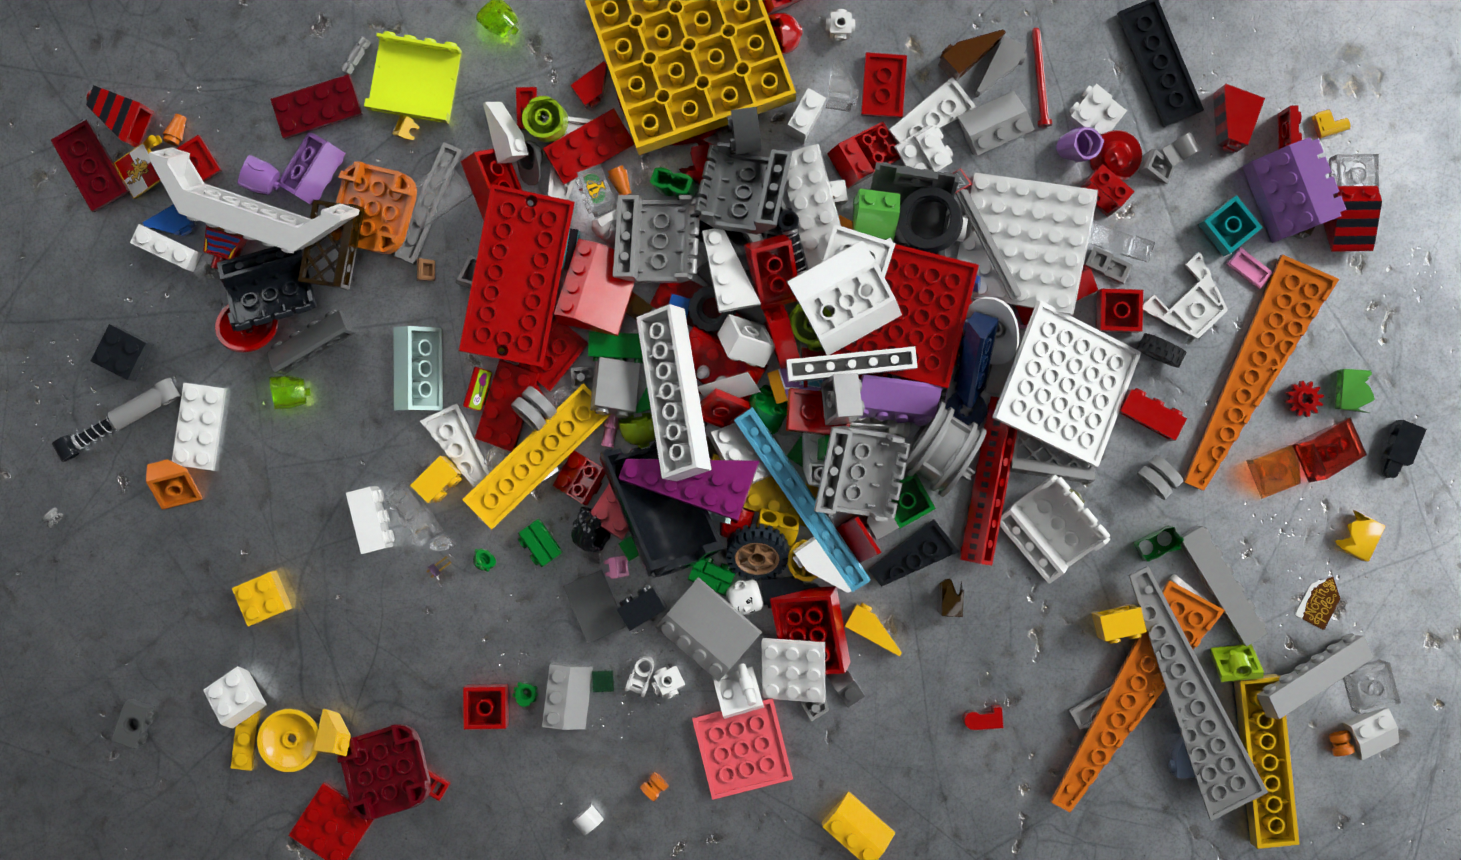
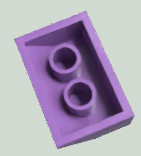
M308 132L278 181L280 187L312 205L313 199L320 200L324 188L331 182L332 175L337 167L342 164L346 153L328 141Z

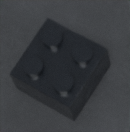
M109 324L90 362L126 380L136 381L154 344L118 326Z
M648 584L638 590L636 597L632 598L630 595L619 602L620 606L617 608V611L629 631L666 610L667 605L655 585L650 588Z

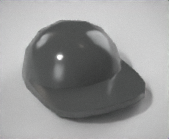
M525 141L528 155L517 161L519 174L524 183L537 185L541 175L540 166L543 161V151L536 142Z

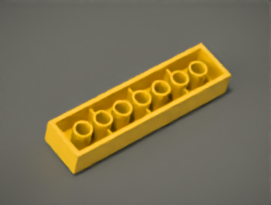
M1267 674L1259 679L1234 681L1239 738L1268 793L1246 803L1250 844L1257 849L1300 845L1286 715L1281 719L1267 717L1257 697V694L1262 692L1265 686L1279 681L1281 676L1277 674Z

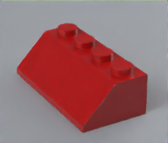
M494 149L473 152L460 161L483 221L491 184L522 190L512 163H497Z

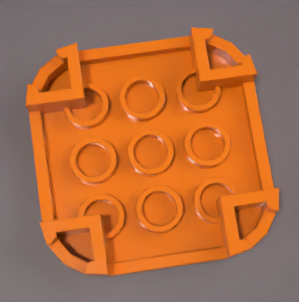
M354 162L345 171L341 170L338 178L342 179L336 203L355 204L364 208L357 248L380 254L394 253L402 246L406 238L417 197L416 184L410 176L397 170L394 171L363 162ZM340 228L331 234L333 239L338 241L341 238L342 231Z

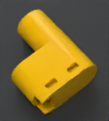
M1330 109L1317 112L1312 116V122L1319 139L1350 130L1351 128L1348 118L1334 121Z

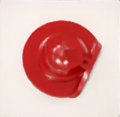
M1108 131L1101 135L1104 139L1102 149L1096 157L1090 159V167L1095 171L1103 164L1121 180H1128L1138 170L1142 161L1140 143L1132 134L1126 131Z

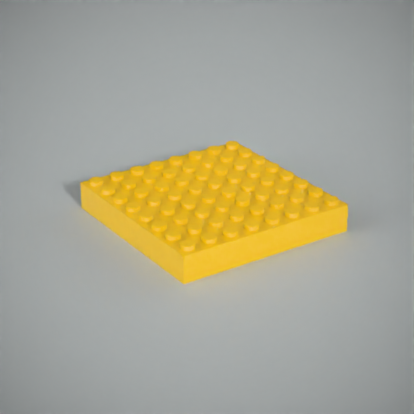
M585 0L638 155L728 125L727 116L731 115V110L757 107V114L796 101L794 85L762 0Z

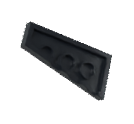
M932 519L872 566L869 572L882 587L960 551L935 519Z

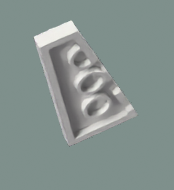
M458 403L420 420L473 487H476L490 473Z

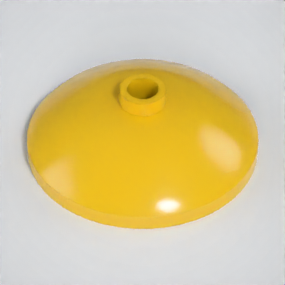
M297 709L276 711L265 719L259 729L257 736L259 753L270 767L278 771L295 772L308 766L318 754L317 751H314L318 726L303 711ZM290 735L295 736V742L289 739Z

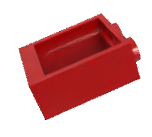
M1103 164L1080 186V188L1098 190L1099 201L1096 202V208L1107 217L1120 209L1135 192Z
M784 305L764 309L763 313L770 337L775 346L774 352L780 368L787 369L786 360L798 359L800 356L789 316Z

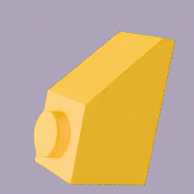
M323 709L314 751L330 755L347 756L351 735L340 713Z

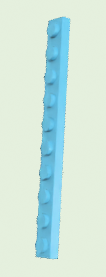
M753 407L736 417L734 421L851 591L854 592L870 582V577L826 513L814 511L815 497Z

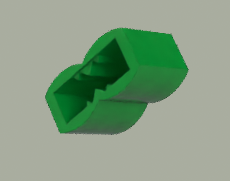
M662 167L654 168L650 183L658 193L665 196H675L677 199H679V195H692L695 197L698 189L690 176L683 173L673 174L670 170Z

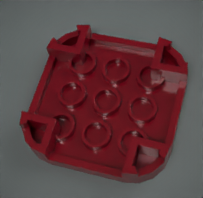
M404 724L391 725L357 737H351L347 756L337 755L338 763H341L350 800V804L347 805L350 812H354L364 820L377 819L417 807L429 797L431 780L421 739L417 731L410 726Z

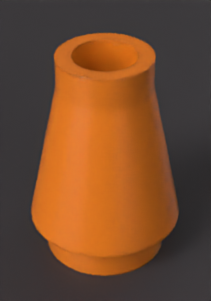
M175 114L162 133V140L170 145L179 146V143L183 141L187 118L183 115Z
M623 165L607 171L609 174L608 178L619 195L632 193L627 169H624Z

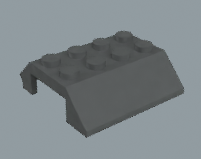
M718 142L717 146L709 145L706 157L709 161L705 162L702 174L704 179L701 180L698 196L700 197L697 198L694 212L699 214L698 219L715 229L756 235L776 228L792 152L771 149L770 157L748 154L736 155V153L731 152L730 143Z

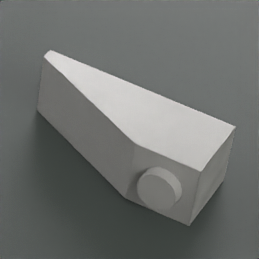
M1004 35L974 95L980 96L1012 72L1018 64L1022 65L1027 56L1024 53L1027 46Z

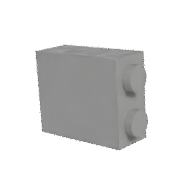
M599 357L595 362L590 410L596 411V414L608 415L609 413L615 414L618 418L631 417L636 411L640 364Z

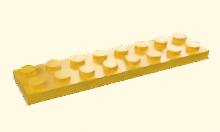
M584 383L556 409L557 413L550 420L545 419L546 424L540 431L534 430L462 499L491 530L611 415L609 413L608 415L596 414V411L590 410L592 392Z

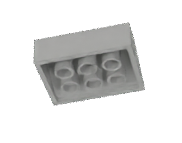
M699 577L655 626L718 682L762 633Z

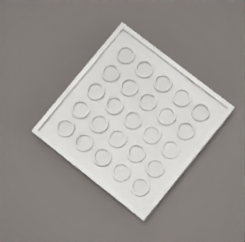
M975 173L970 196L1021 292V296L1013 300L1009 298L968 219L964 242H960L957 259L979 265L977 276H981V286L979 292H972L971 298L992 297L1000 299L1006 304L1035 308L1037 301H1042L1056 308L1057 312L1073 315L1098 190Z
M1037 301L992 418L1087 464L1098 467L1141 352L1068 314L1057 312L1056 308L1042 301Z

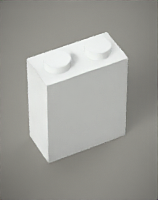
M808 88L787 125L786 134L804 144L824 109L826 98Z

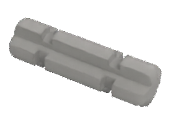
M361 36L358 39V45L353 47L346 58L347 62H344L341 66V70L344 73L352 74L354 65L357 66L365 53L364 50H367L371 44L367 38Z

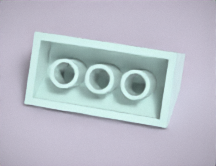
M418 326L393 327L394 411H442V328Z

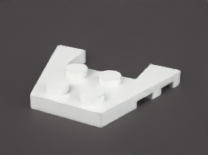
M1200 252L1196 253L1184 265L1198 282L1170 309L1155 294L1143 304L1144 312L1195 339L1201 337L1228 311Z

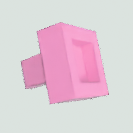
M625 555L611 557L604 561V564H609L610 572H605L606 576L611 579L629 576L628 562Z

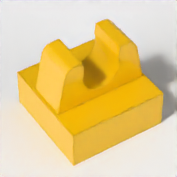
M400 115L392 134L399 138L414 140L415 137L410 135L409 130L411 128L419 130V126L413 119Z

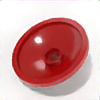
M229 304L221 310L215 323V332L220 343L231 351L243 353L255 351L271 341L278 329V320L275 319L269 323L258 326L254 325L241 331H233L228 317V313H230Z

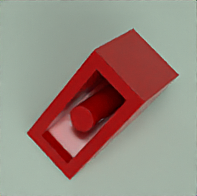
M605 61L571 84L572 90L586 109L599 105L601 98L604 96L608 71Z

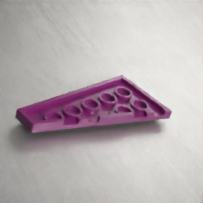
M626 459L618 479L738 521L760 461L710 460V471L679 481L662 479L659 459Z

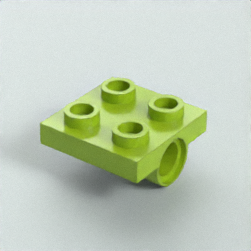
M1252 644L1247 647L1235 645L1210 648V656L1221 682L1263 678L1264 671Z

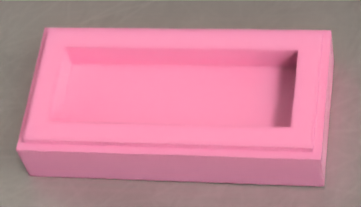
M1241 247L1238 248L1227 262L1230 268L1257 289H1261L1273 274L1270 269Z

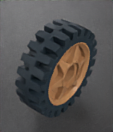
M751 524V528H749L748 525H744L743 529H736V532H733L728 539L726 549L728 566L735 574L739 572L740 577L743 578L746 575L748 580L752 577H755V581H759L760 577L763 580H767L768 576L772 579L776 577V574H781L782 570L786 568L789 551L788 541L783 533L780 534L778 529L773 531L772 526L768 525L767 528H764V524H760L759 527H756V524Z

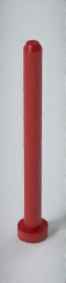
M1033 28L1032 39L1040 120L1037 122L1038 127L1052 126V119H1049L1041 35L1039 28Z

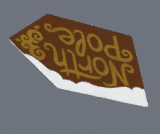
M1334 577L1311 583L1295 615L1325 630L1340 601Z

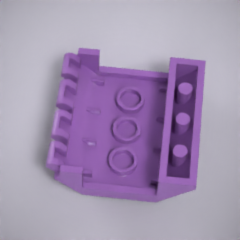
M1311 137L1242 166L1272 243L1341 217L1340 212L1347 210L1342 197L1334 198L1333 194L1340 192L1334 176L1326 179L1325 175L1332 172L1326 156L1320 159L1317 156L1324 153L1319 138L1313 141Z

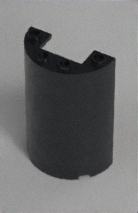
M656 438L655 442L645 449L637 447L629 453L623 454L621 448L616 450L609 448L600 453V462L649 577H661L695 565L696 562L703 558L708 559L723 549V545L707 510L618 479L626 459H659Z

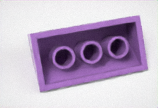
M865 374L860 377L862 382L860 394L865 409L863 416L859 418L871 417L879 421L894 420L897 423L910 422L923 426L935 417L942 387L929 383Z

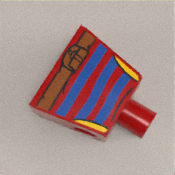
M206 225L203 251L213 255L210 267L218 270L217 262L239 257L248 239L243 238L241 234L227 233L223 228Z

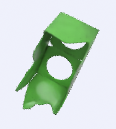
M1337 370L1335 409L1370 413L1359 408L1375 400L1370 386L1365 383L1369 379L1368 377L1372 375L1371 370Z

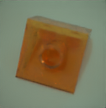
M1283 445L1246 460L1261 499L1301 484L1300 464L1292 445Z

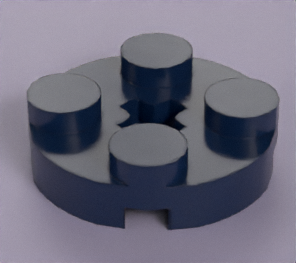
M957 392L952 394L947 399L945 409L952 407L955 410L953 414L955 418L966 425L975 422L979 427L987 414L985 400L980 396L966 417L963 413H960V410L963 409L962 405H965Z

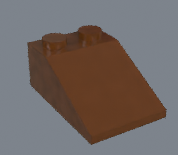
M1002 29L959 41L954 46L952 44L948 45L939 57L941 60L938 66L949 78L954 77L958 81L1001 41L1006 31Z

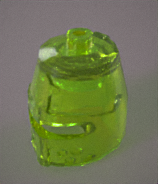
M491 0L477 13L476 20L490 33L503 39L511 34L515 36L519 31L517 28L520 22L519 17L503 0Z
M289 375L269 377L275 410L291 409L307 403V396H311L310 388H306L303 378Z

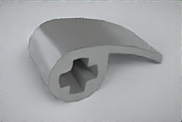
M1189 132L1162 148L1161 152L1169 165L1173 167L1200 151L1201 148L1192 133Z

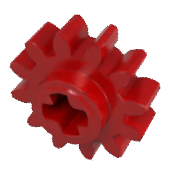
M1299 381L1298 385L1292 384L1291 389L1293 391L1286 392L1290 399L1286 400L1285 403H1291L1292 405L1289 411L1297 410L1296 416L1303 414L1305 417H1310L1311 413H1318L1316 406H1323L1319 399L1324 397L1323 394L1317 393L1320 387L1312 388V381L1307 384L1304 381ZM1303 395L1307 396V399H1305L1307 402L1305 403L1302 402V399H1304Z

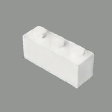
M138 224L130 241L131 244L194 272L202 256V253Z

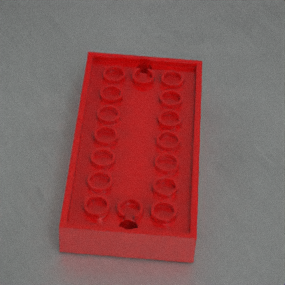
M491 184L458 351L543 367L574 201ZM529 200L533 202L532 206L527 204ZM500 348L505 350L503 354L499 353Z

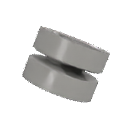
M529 386L522 393L524 399L518 397L511 404V407L529 426L536 431H540L546 424L545 419L550 420L557 413V410L538 390Z
M1155 455L1148 462L1150 468L1144 466L1137 475L1153 493L1165 500L1172 493L1171 487L1176 489L1184 480L1166 460Z

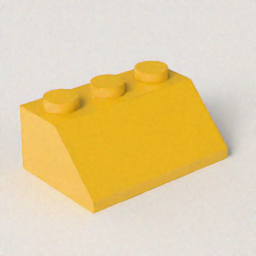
M849 791L821 822L822 827L859 860H878L895 835V832Z

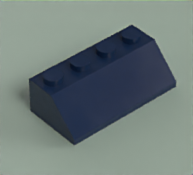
M976 311L970 318L965 320L963 329L966 332L960 343V347L963 349L957 360V364L960 366L954 377L956 382L955 391L968 408L973 407L986 388L999 321L998 318Z

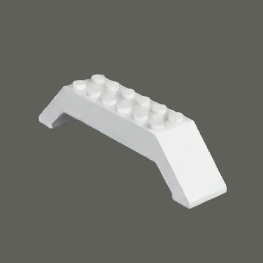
M172 147L149 152L148 158L179 214L187 216V219L192 221L200 220L206 222L205 225L209 227L223 228L227 233L241 234L243 238L248 240L262 241V244L265 246L280 247L286 253H294V251L314 244L359 215V209L340 203L321 210L320 216L310 219L205 184L189 159L190 153Z

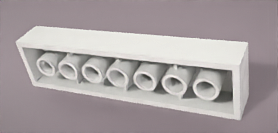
M669 304L638 316L636 319L662 479L679 481L710 471L711 464L685 309Z

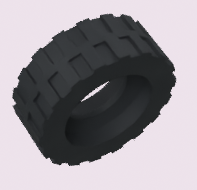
M707 285L698 289L690 299V306H688L689 316L698 328L704 329L707 332H716L721 329L728 314L734 316L736 310L722 312L717 318L707 317L703 312V303L709 298H716L713 285Z
M1144 333L1137 347L1143 354L1176 368L1180 367L1187 353L1179 346Z

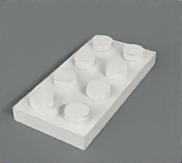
M183 383L172 462L184 467L215 471L227 389Z

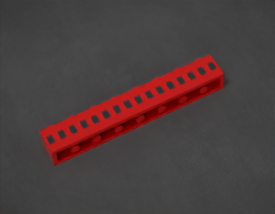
M991 396L988 404V414L984 429L987 432L980 446L979 462L976 466V478L972 487L973 494L968 509L969 515L967 525L965 526V536L960 560L990 566L993 564L1018 431L992 418L1000 397Z

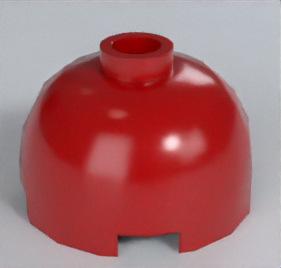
M787 13L768 15L782 55L793 52L798 47L803 34L801 25L798 24L793 16Z

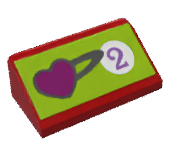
M474 367L463 407L477 411L482 410L492 377L491 371Z

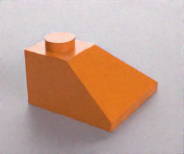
M168 459L147 464L146 483L162 510L202 500V495L187 468Z

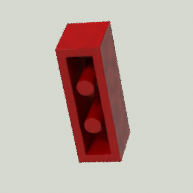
M1138 388L1127 390L1119 414L1170 441H1176L1187 420L1186 417L1182 416L1183 412L1173 407L1171 409L1165 407V403L1157 398L1152 400L1146 397L1147 393Z

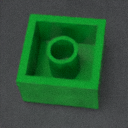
M916 473L913 476L907 475L897 481L902 483L899 500L891 499V502L898 504L894 519L899 526L898 529H901L936 508Z

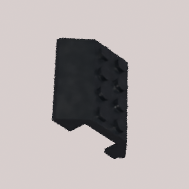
M274 246L217 262L220 280L226 290L230 308L228 317L233 331H241L254 325H262L275 319H283L293 316V314L304 313L316 308L317 302L312 284L298 281L303 257L302 249L294 251V253H286L280 247ZM307 269L305 278L311 279L309 270Z

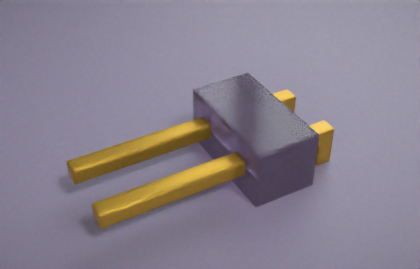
M447 556L440 560L437 564L433 563L428 567L429 570L427 571V573L431 571L433 574L432 576H430L431 578L433 576L437 577L438 575H440L441 570L451 563L450 561L441 569L437 568V565L441 563L443 560H445Z

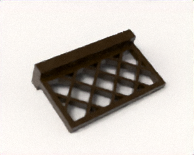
M313 199L310 219L318 217L319 205L328 208L340 203ZM344 204L359 209V215L346 222L344 226L339 227L342 231L341 238L335 242L331 236L333 232H331L314 244L304 248L298 278L299 282L350 290L364 208L355 204ZM328 237L332 245L324 251L320 242ZM317 246L321 254L312 259L310 251L313 247ZM336 249L338 258L331 262L327 254ZM324 257L329 265L320 271L316 263ZM313 266L317 274L311 279L305 278L307 269ZM330 269L334 272L333 282H327L323 276Z

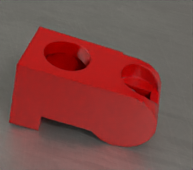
M991 705V711L977 712L975 710H967L963 714V723L971 730L1004 728L1003 712L1000 705Z

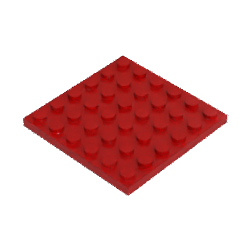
M895 244L885 280L897 301L902 315L830 355L915 347L916 369L884 373L948 388L979 265Z

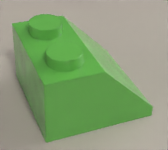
M859 189L853 199L852 230L883 240L891 238L894 241L900 214V194Z

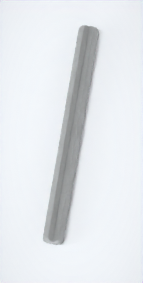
M967 189L960 190L956 196L1009 298L1011 300L1017 299L1021 296V292Z

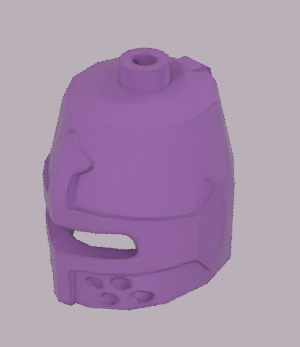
M1078 127L1070 129V132L1061 136L1056 146V150L1063 159L1073 160L1077 163L1096 157L1102 149L1104 139L1093 128Z
M248 155L241 168L237 185L251 192L270 195L274 189L277 190L280 186L278 182L280 172L270 163Z

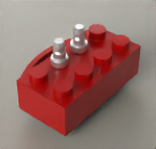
M697 325L689 333L696 379L703 385L748 372L758 386L769 365L766 364L765 367L751 366L741 360H731L727 356L719 337L710 331L707 332L704 329L698 328ZM751 395L741 397V399L749 401Z

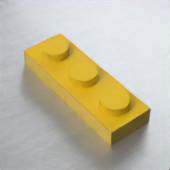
M261 709L236 726L230 768L253 770Z

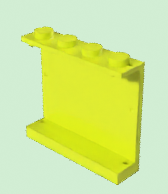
M384 31L383 34L377 33L379 45L370 97L369 99L365 98L364 107L370 111L449 124L462 53L461 49L453 42L440 44L430 38H424V41L417 40L412 35L399 37L389 31Z

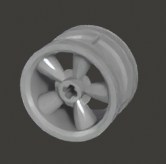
M941 401L938 403L935 417L926 425L921 426L912 439L908 459L901 458L900 461L907 462L906 469H908L907 474L909 476L918 473L931 482L930 489L932 491L939 489L938 494L944 497L955 486L970 465L985 438L987 430L983 427L978 430V424L975 422L966 425L953 416L955 410L952 407L945 409L946 404Z

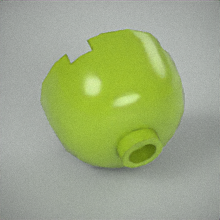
M651 412L641 413L642 416L634 418V415H632L631 417L619 420L621 435L629 444L646 448L650 446V442L655 441Z

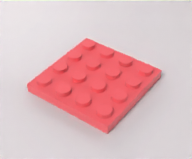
M773 698L762 700L764 708L726 719L723 718L721 710L692 718L712 800L793 780Z

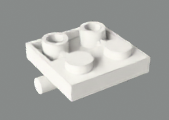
M741 664L738 666V671L725 674L719 682L713 678L724 719L764 708L753 667L746 668L745 664Z

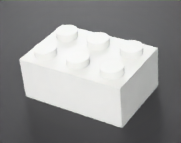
M372 486L347 492L346 496L361 554L393 547L395 537L393 531L389 530L387 522H390V517L387 509L384 510L382 502L385 501L382 489L379 490L378 486Z

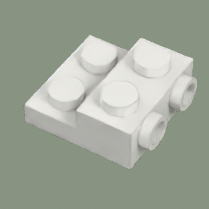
M1095 84L1093 88L1089 85L1082 94L1084 97L1080 104L1076 102L1069 110L1071 116L1068 120L1077 127L1093 128L1102 135L1112 131L1127 110L1112 99L1113 96L1098 84Z
M931 125L926 126L894 146L904 166L916 169H930L938 172L953 162L951 159L953 153L948 145L944 146L941 141L944 138L941 130Z

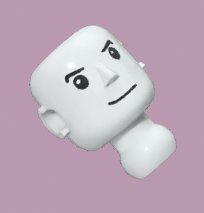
M752 579L740 580L730 585L726 591V597H722L743 616L758 612L764 606L757 581Z

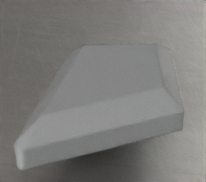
M592 367L570 368L572 389L577 390L584 383L592 392L594 378Z
M827 698L824 703L801 702L811 722L829 712Z

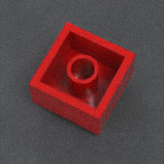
M1099 289L1096 298V329L1101 332L1110 333L1142 332L1144 290Z
M467 684L463 687L464 730L506 729L509 726L508 684Z

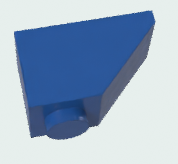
M174 204L142 222L148 228L178 236L188 235L193 231L192 228L197 226L195 221L179 214Z

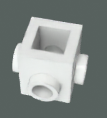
M836 9L835 12H831L830 18H826V31H829V38L836 41L850 39L851 32H855V19H852V12H847L845 9ZM837 22H844L845 24L841 26Z
M677 666L668 670L666 667L655 672L656 675L652 679L653 683H651L654 693L656 695L659 694L661 698L666 696L667 699L679 694L678 690L685 686Z

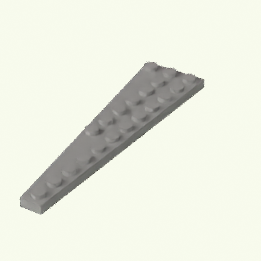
M1146 566L1128 576L1138 606L1142 609L1146 630L1209 820L1212 821L1268 793L1155 577L1149 566Z

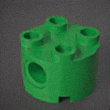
M763 385L759 388L761 392L752 394L748 402H750V408L753 407L772 435L779 431L787 416L788 401L776 404L772 388L769 385Z

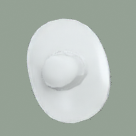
M992 297L976 299L969 305L966 319L970 318L975 311L999 319L990 364H1004L1015 356L1019 346V328L1015 314L1010 306L1000 299Z

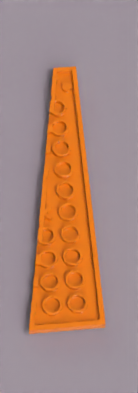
M1283 254L1280 255L1183 483L1201 491L1205 490L1220 467V463L1227 456L1234 441L1238 439L1241 430L1251 418L1250 416L1263 400L1288 361V357L1295 350L1301 337L1304 336L1309 324L1319 312L1318 310L1338 283V278Z
M1167 580L1162 590L1190 646L1194 650L1225 610L1170 580ZM1147 632L1141 633V637L1135 640L1050 800L1051 803L1068 812L1073 810L1088 790V787L1096 780L1103 767L1109 763L1116 750L1122 746L1129 733L1135 729L1166 688Z

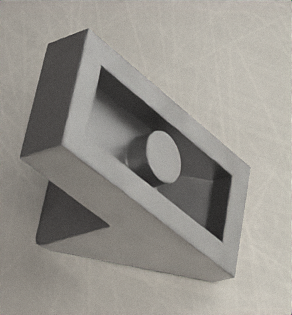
M848 670L844 674H826L848 708L865 697Z

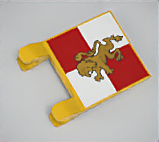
M150 135L143 143L114 162L133 199L138 198L161 182L148 158L149 152H152L151 149L162 143L159 135Z

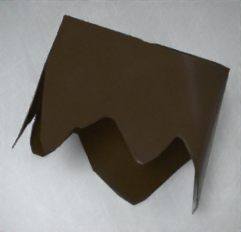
M943 580L938 586L937 611L941 616L963 617L964 590L962 581L960 592L957 594L952 580Z

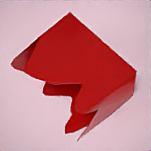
M694 136L695 140L698 141V146L691 147L690 152L694 165L688 168H680L679 171L690 176L695 184L700 185L701 180L704 179L702 174L705 162L709 161L706 159L709 145L713 144Z

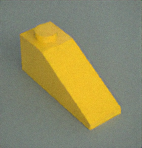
M863 602L860 605L855 603L844 626L892 653L901 656L902 652L877 616L871 612L872 607Z

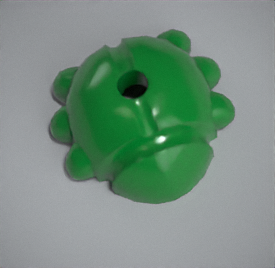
M482 548L480 550L475 549L473 557L475 567L481 571L489 572L496 565L495 557L488 550Z
M518 682V687H514L515 692L512 694L517 699V704L526 707L530 703L536 702L535 697L538 696V692H536L538 687Z

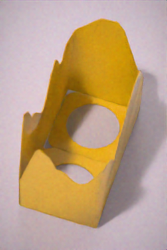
M761 508L756 521V527L764 524V528H767L769 525L773 527V531L778 529L780 534H784L791 547L797 538L799 516Z
M1353 510L1357 521L1347 524L1351 537L1344 540H1336L1335 542L1345 551L1344 553L1361 561L1369 562L1386 526Z

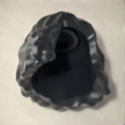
M582 506L577 519L573 522V529L571 531L572 541L584 551H602L611 534L600 527L602 522L590 513L591 508Z

